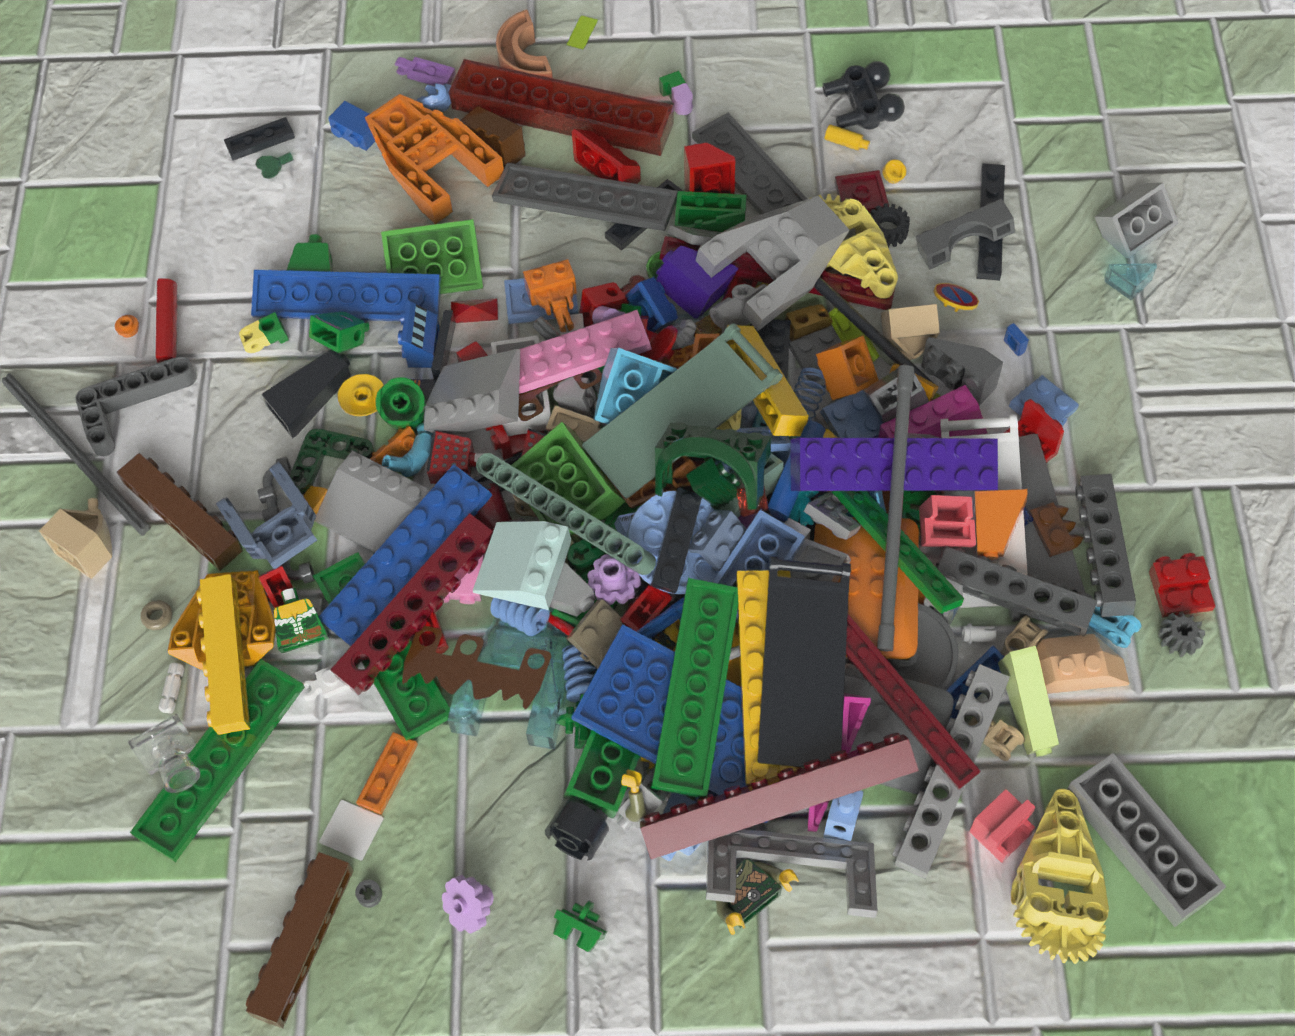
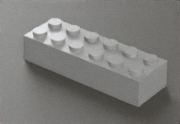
M1114 753L1077 777L1068 786L1067 790H1070L1077 797L1083 816L1174 927L1211 902L1226 888L1225 884Z

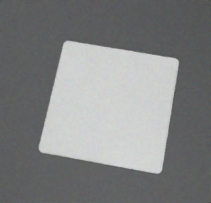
M341 800L319 843L362 861L384 818Z

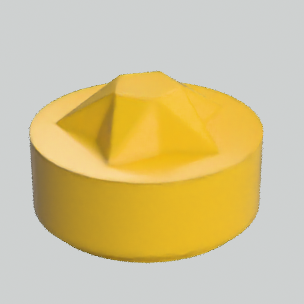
M890 160L882 169L883 177L889 183H899L906 176V167L899 160Z

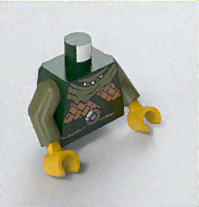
M745 859L736 866V896L734 903L716 901L717 914L728 926L730 934L734 935L733 927L738 925L740 928H746L745 924L781 896L782 887L780 885H783L785 890L790 892L792 888L789 882L792 880L799 882V879L791 869L781 870L766 863L752 862L750 859Z

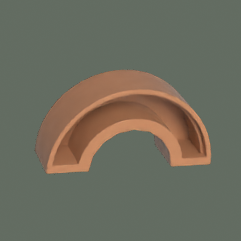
M527 9L518 12L508 18L497 33L496 47L500 70L509 82L522 89L537 92L554 90L552 70L546 56H532L523 52L529 45L535 43L534 26Z

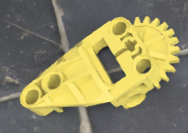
M827 194V198L824 200L821 195H818L849 230L855 229L856 234L841 243L827 264V267L831 266L842 274L846 273L862 279L860 286L863 288L870 287L875 296L879 298H889L894 292L898 275L886 239L879 226L859 201L845 199L843 202H840L839 195H837L835 200H832L830 194Z
M1058 789L1054 792L1045 808L1023 860L1016 870L1017 876L1012 883L1011 903L1017 907L1013 916L1020 919L1016 922V927L1025 928L1021 936L1032 938L1029 943L1030 946L1039 944V953L1042 954L1048 950L1051 960L1058 954L1062 963H1065L1069 956L1072 962L1076 964L1079 957L1085 962L1088 960L1089 955L1094 957L1098 952L1097 950H1100L1103 946L1100 941L1103 942L1106 938V935L1102 932L1106 929L1104 923L1108 918L1109 906L1104 874L1079 801L1070 790ZM1038 879L1084 886L1083 891L1085 893L1068 891L1064 898L1063 889L1041 886Z

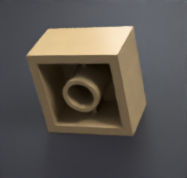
M937 304L895 308L881 312L883 336L910 361L924 353L926 340L929 337L937 338L940 334Z
M96 498L88 499V509L86 511L59 509L39 530L57 556L90 579L112 558L109 528L101 514V510L98 509V499Z

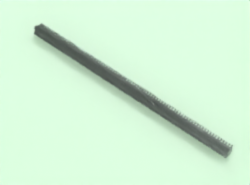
M11 373L3 377L2 383L9 392L16 397L39 425L48 432L49 436L60 445L59 447L77 464L90 481L98 487L99 491L128 520L129 524L137 530L140 536H144L151 529L149 527L150 524L140 516L139 512L133 508L128 500L126 501L122 497L123 495L115 489L116 487L94 466L93 462L87 458L84 452L80 451L74 441L51 419L50 415L41 408L40 404L31 397L30 393L21 386L20 382Z

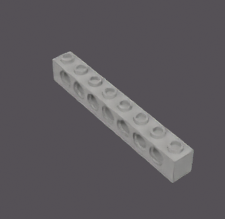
M979 664L976 672L971 670L965 684L970 687L967 695L961 694L955 709L959 710L956 720L951 718L946 728V731L955 741L963 740L966 742L968 748L963 751L973 763L977 758L1010 678ZM977 692L984 693L988 700L984 702L978 701L974 694ZM973 716L977 719L978 724L970 726L965 723L964 717ZM938 765L935 768L930 766L924 780L929 783L926 791L920 790L914 806L918 807L915 817L909 815L903 831L908 832L904 842L898 840L893 852V856L897 857L895 866L924 879L927 877L964 789L962 787L958 790ZM942 788L946 791L947 797L938 799L934 796L933 790ZM927 812L932 813L936 816L937 822L928 824L923 820L922 815ZM920 837L925 840L927 846L923 849H917L912 845L911 840Z

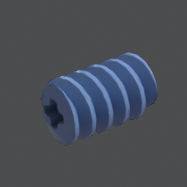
M494 597L491 602L490 609L494 617L501 619V621L508 623L512 627H516L517 630L524 632L528 636H534L541 632L550 617V610Z
M569 645L562 650V659L565 662L563 664L565 671L564 679L566 681L565 689L568 691L566 699L576 703L580 701V695L585 694L594 677L593 673L597 671V668L591 665L590 661L583 660L580 656L581 652L574 645Z

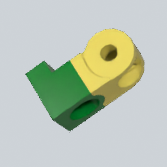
M276 312L245 326L239 332V337L247 353H256L262 350L264 346L277 341L282 344L289 340Z

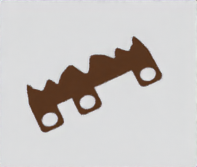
M424 626L422 630L416 632L404 662L403 684L411 676H415L418 673H421L425 684H428L438 676L441 686L448 693L454 694L466 681L471 680L475 700L490 697L499 690H502L504 701L519 694L523 700V708L526 710L539 692L551 660V653L549 651L529 648L525 652L519 670L477 661L484 644L481 637L467 634L461 635L457 640L452 656L435 653L442 637L440 629ZM426 631H431L435 634V641L429 646H423L419 642L420 635ZM466 640H473L477 644L475 652L469 655L463 654L460 650L461 644ZM541 654L545 660L544 664L537 669L529 667L528 659L531 655Z

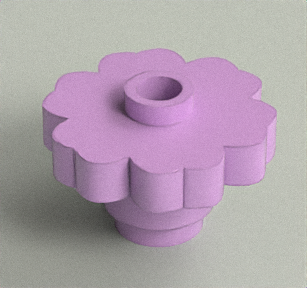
M608 554L594 561V570L588 572V585L595 592L597 600L603 599L608 605H612L615 601L624 604L635 597L634 589L641 585L640 575Z
M459 875L446 882L445 888L447 892L442 894L444 911L449 914L450 923L458 931L466 930L468 933H473L486 926L485 916L490 914V906L494 900L491 889L487 885H481L472 876L465 878L463 875Z

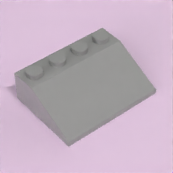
M514 349L443 366L425 406L424 430L432 433L433 431L454 435L517 422L520 350Z
M352 451L337 469L318 510L315 522L375 553L428 494L430 489Z

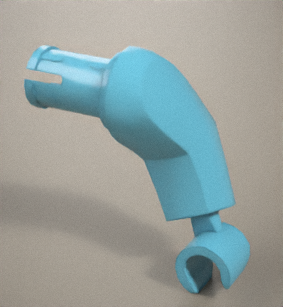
M420 423L417 426L418 435L415 437L411 450L403 457L384 456L382 466H388L386 468L392 471L401 472L404 477L416 475L430 455L433 433L424 430V423Z

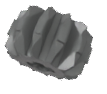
M1183 611L1179 612L1177 616L1173 613L1170 614L1167 620H1163L1160 624L1161 629L1158 632V638L1163 639L1161 647L1169 646V654L1178 651L1180 658L1185 653L1189 655L1194 654L1196 649L1201 648L1203 645L1202 639L1205 636V631L1200 629L1202 621L1194 622V614L1185 617Z

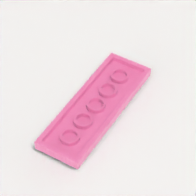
M638 310L519 349V394L605 366L611 348H621L635 354L652 350Z

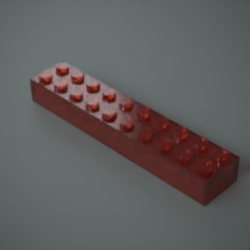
M463 59L449 90L451 106L454 110L470 113L479 106L513 123L572 136L574 129L593 131L598 136L604 137L610 145L658 156L662 155L674 124V105L467 59Z

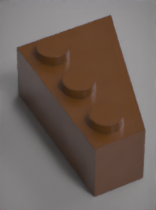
M479 106L460 120L502 157L504 168L507 163L517 164L526 156L521 126Z

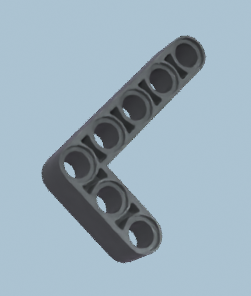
M183 356L176 357L85 387L77 392L75 398L86 439L96 455L108 456L115 449L114 438L107 418L108 413L189 387L195 383L197 376L188 358Z

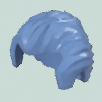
M435 83V87L426 85L425 90L428 92V96H421L416 101L432 111L436 109L445 112L453 100L455 91L450 84L441 85Z

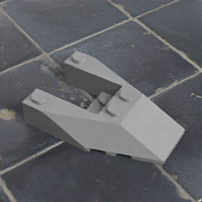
M819 196L749 218L716 235L698 249L696 262L712 278L748 251L774 280L746 302L742 313L759 331L812 290L848 234L849 228Z

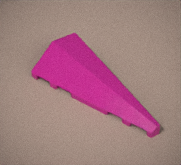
M844 693L841 750H846L847 753L851 751L853 742L870 705V697ZM829 801L809 807L808 831L817 832Z

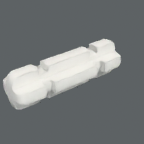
M171 663L169 665V675L166 676L162 692L164 697L160 700L159 710L163 713L171 714L174 712L176 705L174 701L177 700L182 682L180 678L183 677L185 670L180 663Z

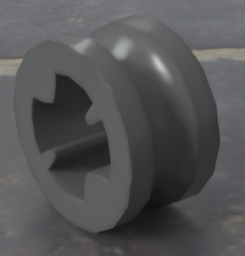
M364 880L356 887L355 896L363 907L371 908L378 905L381 901L382 891L375 881ZM367 888H372L375 893L374 897L370 896L372 898L370 900H366L365 896L362 895L363 891L367 892Z

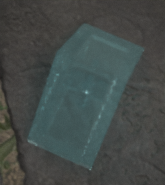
M1109 264L1104 281L1129 300H1132L1152 281L1157 264Z

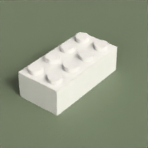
M539 336L491 342L492 355L540 343ZM547 390L536 395V398L543 407L541 414L528 421H521L518 417L517 422L502 424L508 436L525 434L528 428L535 431L547 430L546 426L551 416ZM528 403L522 407L521 412L526 416L532 415L537 407L533 403Z

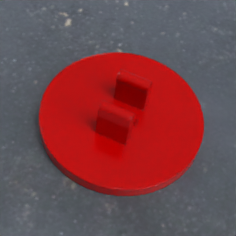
M672 325L664 328L650 343L652 350L646 351L644 357L660 362L664 357L670 360L675 353L671 348L677 338V328Z

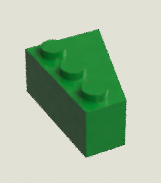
M678 191L674 225L724 232L745 221L747 195Z

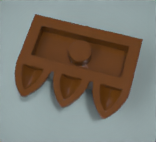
M1054 502L1029 511V517L1049 557L1073 550L1083 541L1082 536L1069 534L1074 529L1076 522L1062 520L1069 508L1055 505Z

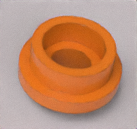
M132 315L121 316L115 322V330L123 337H133L138 332L139 322Z

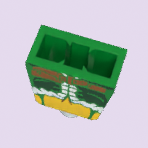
M296 588L282 591L281 595L284 605L274 608L278 650L281 653H286L329 639L328 633L320 621L309 598L299 600Z

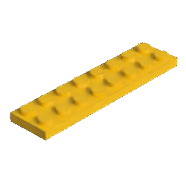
M769 570L737 571L736 573L745 786L751 785L750 781L759 777H766L767 779L775 777L777 772L786 768H793V771L801 768L760 764L757 762ZM778 570V577L791 578L790 571Z

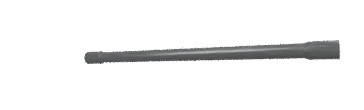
M909 365L898 367V395L881 620L877 641V649L880 651H893L894 615L910 399L914 376V367Z

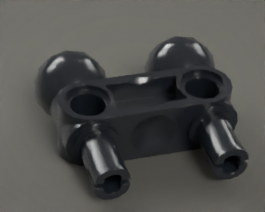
M873 61L867 64L865 68L858 65L850 66L846 69L845 73H842L840 79L822 83L825 97L844 92L847 94L853 108L852 112L836 116L837 127L846 128L858 125L861 128L870 130L877 128L880 122L884 120L894 122L901 118L905 110L903 99L896 94H886L879 100L874 90L886 86L890 80V69L885 63Z

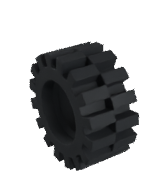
M888 203L883 204V208L880 205L876 206V210L873 209L870 215L883 232L888 248L890 244L893 247H897V243L901 245L904 239L906 240L910 217L907 216L906 210L902 212V207L899 206L896 209V204H891V207H888ZM884 222H890L895 224L897 227L894 229H885L881 227L880 224Z

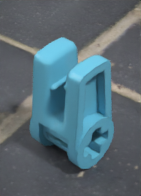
M1095 607L1088 627L1109 639L1116 646L1127 648L1131 643L1130 638L1132 635L1140 630L1141 623L1133 615L1101 617L1100 607Z

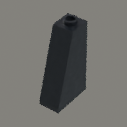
M331 349L261 394L266 407L292 439L302 431L339 390L341 385L351 377L348 368L351 364L343 353L340 355Z

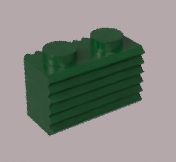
M713 457L686 474L693 491L718 510L721 507H725V504H729L730 501L733 502L734 498L737 499L738 496H742L743 492L739 486L742 482L735 471L730 472L724 462L718 463Z

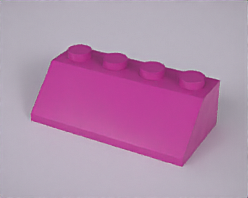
M964 385L909 412L908 433L931 434L942 438L941 419H948V421L983 419L979 404ZM896 418L880 426L878 438H894ZM986 428L949 431V437L988 434Z

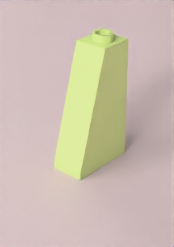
M1032 646L1009 652L998 662L1001 673L1010 677L1006 690L1019 731L1025 738L1023 744L1026 754L1035 753L1036 757L1051 754V749L1059 745L1037 648Z

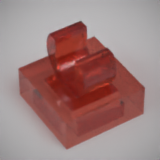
M765 486L764 495L757 509L748 510L745 488L737 489L739 513L743 517L756 514L760 510L767 511L768 504Z

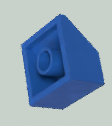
M654 277L637 283L625 295L628 303L641 306L642 316H648L649 331L656 333L678 319L675 306L667 300L663 286Z

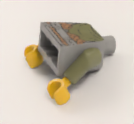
M641 757V761L649 763V767H646V776L643 779L639 772L629 769L627 770V775L624 774L622 776V785L631 787V790L628 792L629 796L618 810L620 816L617 818V823L624 830H630L632 826L640 828V821L644 820L643 817L653 813L669 793L668 791L651 788L655 764Z

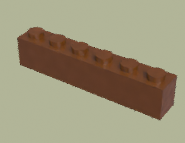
M138 453L117 471L121 481L129 490L219 571L242 552L235 533L231 529L227 532L223 528L224 524L216 515H208L206 507L199 500L194 502L190 499V493L183 486L178 488L174 484L175 480L166 471L161 473L158 470L159 466L152 458L146 459Z
M318 852L316 859L310 861L307 868L308 876L306 881L296 891L294 907L284 917L283 931L280 937H276L272 943L271 957L268 963H264L258 975L260 981L256 989L250 992L246 1000V1012L251 1017L283 1029L353 874V869L348 862Z

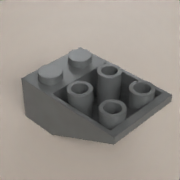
M929 337L926 340L921 367L926 373L935 376L950 389L955 390L965 385L980 406L996 389L1003 361L984 348Z

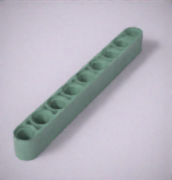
M484 453L478 458L476 468L479 473L559 524L567 526L570 531L641 575H647L654 569L656 565L654 555L637 543L491 453ZM642 556L641 561L637 563V560Z

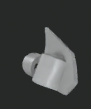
M747 284L735 286L732 290L733 298H726L710 309V316L713 322L722 328V333H724L727 325L735 323L736 325L746 326L750 322L742 314L745 304L766 287L765 284L756 289Z

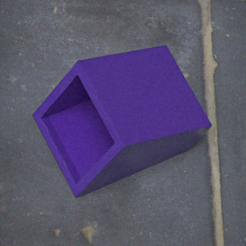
M680 246L674 252L670 250L662 260L664 264L656 272L658 275L656 281L661 283L667 296L697 321L725 294L738 268L729 264L711 278L696 262L698 251Z

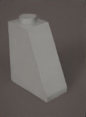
M564 562L550 607L578 616L580 613L588 611L593 606L596 598L593 589Z

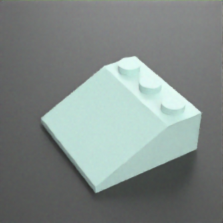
M545 521L497 522L477 576L473 593L549 610L571 544L568 527Z

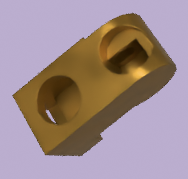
M823 304L808 306L786 313L785 320H791V341L829 327L833 322Z

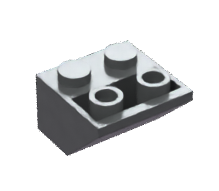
M898 368L863 390L883 424L896 418ZM915 373L913 376L910 411L929 402L925 390Z

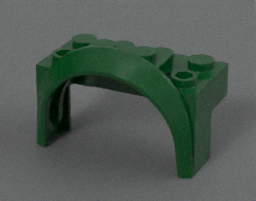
M682 422L670 423L655 446V494L662 497L666 484L673 483L672 460L680 456L706 459L713 457V459L720 460L729 465L739 475L745 486L748 510L757 509L764 495V467L771 455V436H764L756 432L742 433L733 429L720 430L709 426H691Z

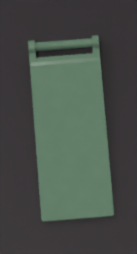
M735 323L729 325L724 333L718 336L712 343L582 444L584 450L626 499L655 477V446L670 423L682 422L686 425L709 426L716 429L759 394L782 379L783 374L778 369H773L740 333L741 329ZM733 339L767 377L761 381L726 343L727 341Z

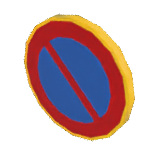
M939 283L933 290L935 296L944 302V307L952 306L955 308V312L960 309L973 310L979 304L976 295L966 288L955 284Z

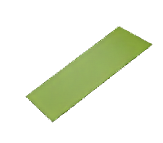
M581 15L566 45L584 50L598 20Z

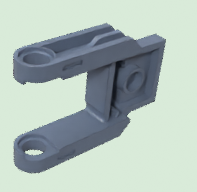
M279 461L272 465L269 470L292 502V506L284 509L257 527L254 532H250L240 514L227 497L216 503L236 537L253 559H267L273 569H276L317 541L311 531L316 514Z

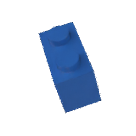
M344 101L328 117L331 131L336 137H342L353 146L360 147L365 151L375 142L365 120L369 113L349 102Z

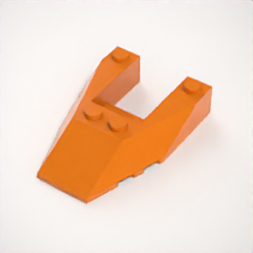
M398 94L365 117L366 123L389 171L421 212L434 224L447 217L453 210L450 195L425 173L450 154L487 187L500 179L504 171L502 157L457 118H448L439 110L435 109L432 111L425 108L422 103L404 95Z

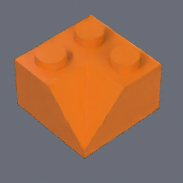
M864 335L840 342L816 354L818 366L822 370L826 389L830 393L832 400L856 394L879 380Z

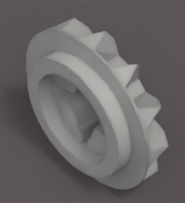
M691 319L682 320L674 326L677 328L678 334L671 348L672 350L681 348L693 337L696 324Z

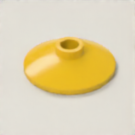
M369 374L352 376L339 388V405L346 413L353 416L371 415L377 411L376 395L384 384L380 379Z

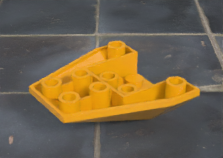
M258 570L207 574L205 578L231 574L236 581L244 666H253L274 647L276 634L275 621L264 588L258 578ZM196 591L171 631L168 653L190 665L203 669V662L206 661V652L203 653L201 648V637H204V628H201L199 623V613H202V604L200 605L198 602Z

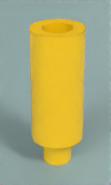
M829 124L825 133V140L857 151L860 148L868 150L870 141L863 139L864 135Z

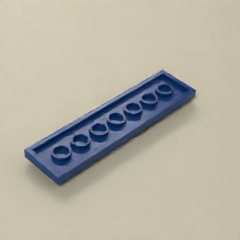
M254 270L251 316L253 318H264L276 312L279 318L310 319V315L343 311L359 319L365 318L367 321H401V311H405L406 301H411L438 315L439 319L440 274Z
M453 464L318 616L320 621L349 646H352L470 513L475 516L492 497L490 491Z

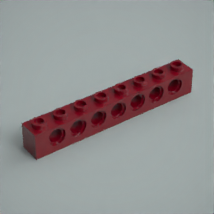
M469 513L330 669L335 677L358 696L362 692L369 690L378 673L385 671L390 666L393 656L398 651L401 652L407 647L409 638L415 631L419 632L422 630L430 614L437 612L442 607L445 597L450 592L453 593L458 589L461 579L467 573L470 574L478 565V560L483 554H486L493 531ZM468 543L474 544L471 550H462L464 545ZM457 563L453 570H445L447 564ZM432 582H440L438 588L434 590L428 589ZM414 602H423L420 608L411 609V605ZM397 621H405V625L401 629H393ZM379 641H388L383 649H376ZM370 660L367 668L358 669L360 662Z

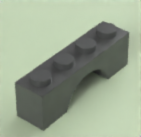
M1002 199L988 203L984 207L968 212L961 217L947 221L936 228L917 235L918 251L929 270L951 261L953 247L966 237L983 236L994 242L1015 233L1014 218Z

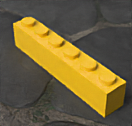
M737 325L741 329L740 333L773 369H778L781 372L754 326ZM733 339L726 342L761 381L767 377ZM783 375L777 384L771 385L754 398L753 402L774 436H801L804 426L808 422L809 415Z
M231 574L200 579L197 599L199 604H202V613H199V623L201 628H204V637H201V648L203 653L206 652L203 672L205 677H208V686H205V697L207 702H210V711H207V722L209 727H212L218 735L250 729L237 583Z

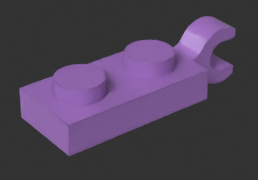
M398 57L395 65L399 66L396 71L397 74H407L408 79L435 86V83L441 85L451 84L456 74L453 67L414 57L413 61Z

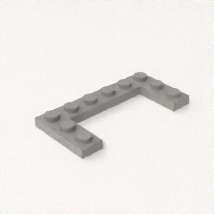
M747 829L708 841L706 900L734 903L736 896V858L845 869L847 915L876 918L878 907L874 843Z

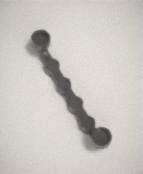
M285 456L276 459V463L279 461L290 476L292 469L288 458ZM269 469L263 476V488L258 489L261 503H267L268 509L262 510L265 522L280 513L276 501L277 494L272 482L274 475ZM290 559L282 564L290 580H303L305 584L315 581L313 577L315 573L310 562L299 564V570L291 569Z

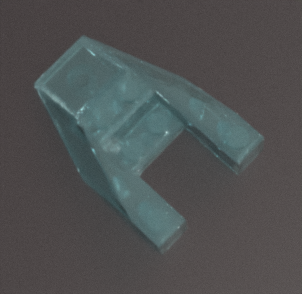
M549 607V610L553 612L554 608ZM495 617L482 637L484 644L479 654L478 662L519 670L525 652L529 648L545 650L551 653V660L541 688L533 701L526 736L530 746L555 750L560 728L558 718L563 714L566 693L568 692L565 689L567 681L564 679L566 671L563 669L565 662L562 659V654L564 653L562 650L567 646L566 635L547 622L546 626L537 635L528 636L524 632L517 630L516 627H512ZM541 654L531 655L528 659L529 667L533 669L540 668L544 664V657ZM471 680L466 681L455 692L447 721L451 732L477 736L486 698L475 700Z

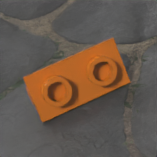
M407 426L405 429H398V432L388 440L389 444L383 445L376 452H373L370 460L382 465V460L386 455L403 457L411 450L416 437L412 428Z

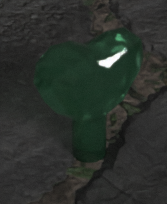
M290 152L278 158L262 156L256 160L255 165L261 170L263 178L271 179L280 172L282 165L294 159Z

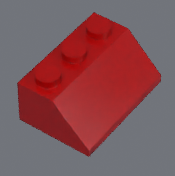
M574 129L572 131L574 161L596 178L638 184L641 181L639 164L625 156L619 148H614L604 137L588 130Z
M709 143L684 146L685 191L735 194V157Z

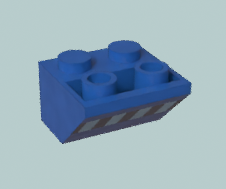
M406 301L405 311H401L400 315L403 329L398 332V344L402 345V358H406L408 368H431L440 330L438 315L411 301Z

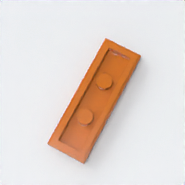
M395 732L391 734L356 801L358 806L382 815L418 746L417 741L412 739L406 741L404 736Z

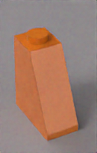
M1027 489L975 491L977 556L987 557L991 561L1004 556L1027 502Z

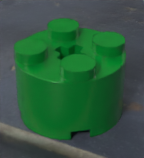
M398 377L389 380L388 383L379 389L376 395V409L381 418L390 427L398 430L410 426L413 430L420 423H424L425 406L428 399L423 390L411 379ZM403 400H405L407 404L400 409L398 405H401Z

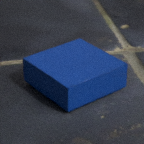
M1013 323L1006 329L1004 342L1019 357L1025 353L1029 339Z

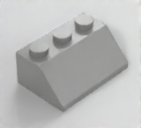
M1144 183L1095 216L1102 237L1125 258H1130L1179 224L1164 183Z

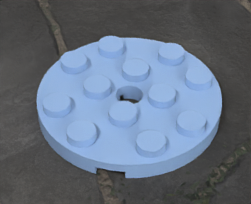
M675 491L663 492L662 497L655 495L646 501L632 517L627 530V538L652 553L656 561ZM703 498L690 543L693 536L705 524L708 515L714 511L710 506L711 504ZM688 550L678 590L675 594H685L688 578L713 582L719 571L713 570L699 553H691ZM642 556L637 560V563L641 561ZM654 569L647 575H639L650 584Z

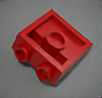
M1187 553L1176 560H1171L1169 556H1164L1156 559L1152 564L1149 575L1162 618L1168 617L1172 613L1177 616L1182 611L1186 615L1214 610L1216 606L1208 584L1211 578L1204 556L1196 557L1195 553Z

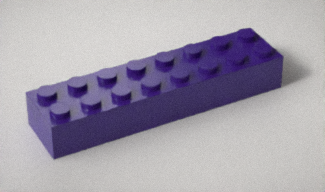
M894 438L791 439V491H890ZM907 439L904 491L998 490V439Z

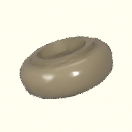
M155 600L143 607L140 619L147 629L161 630L170 623L173 612L170 605L166 602ZM159 610L163 611V614L159 619H150V616L153 612Z

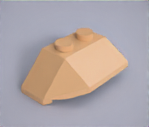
M1095 634L1042 639L1036 647L1047 694L1129 685L1124 659Z

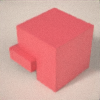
M931 495L919 507L921 547L961 548L974 547L976 545L975 520H970L973 517L972 497Z
M1005 789L975 818L969 832L1003 863L1032 835L1035 826L1027 819L1032 815L1035 806L1028 799L1021 804Z

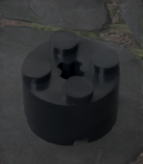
M569 796L568 800L561 803L545 829V835L548 839L552 836L557 841L554 846L565 854L582 860L584 856H588L587 861L592 860L609 832V827L605 822L608 817L603 811L599 809L592 810L583 805V802L577 797Z

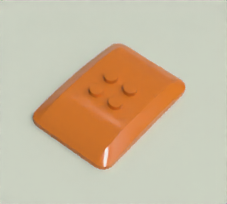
M902 518L901 530L919 548L918 525L911 519ZM816 523L814 542L848 554L851 558L848 614L877 647L886 552L862 525L857 534L845 540L835 536L832 530L823 524ZM899 567L894 615L893 651H880L886 659H908L914 656L918 646V588Z

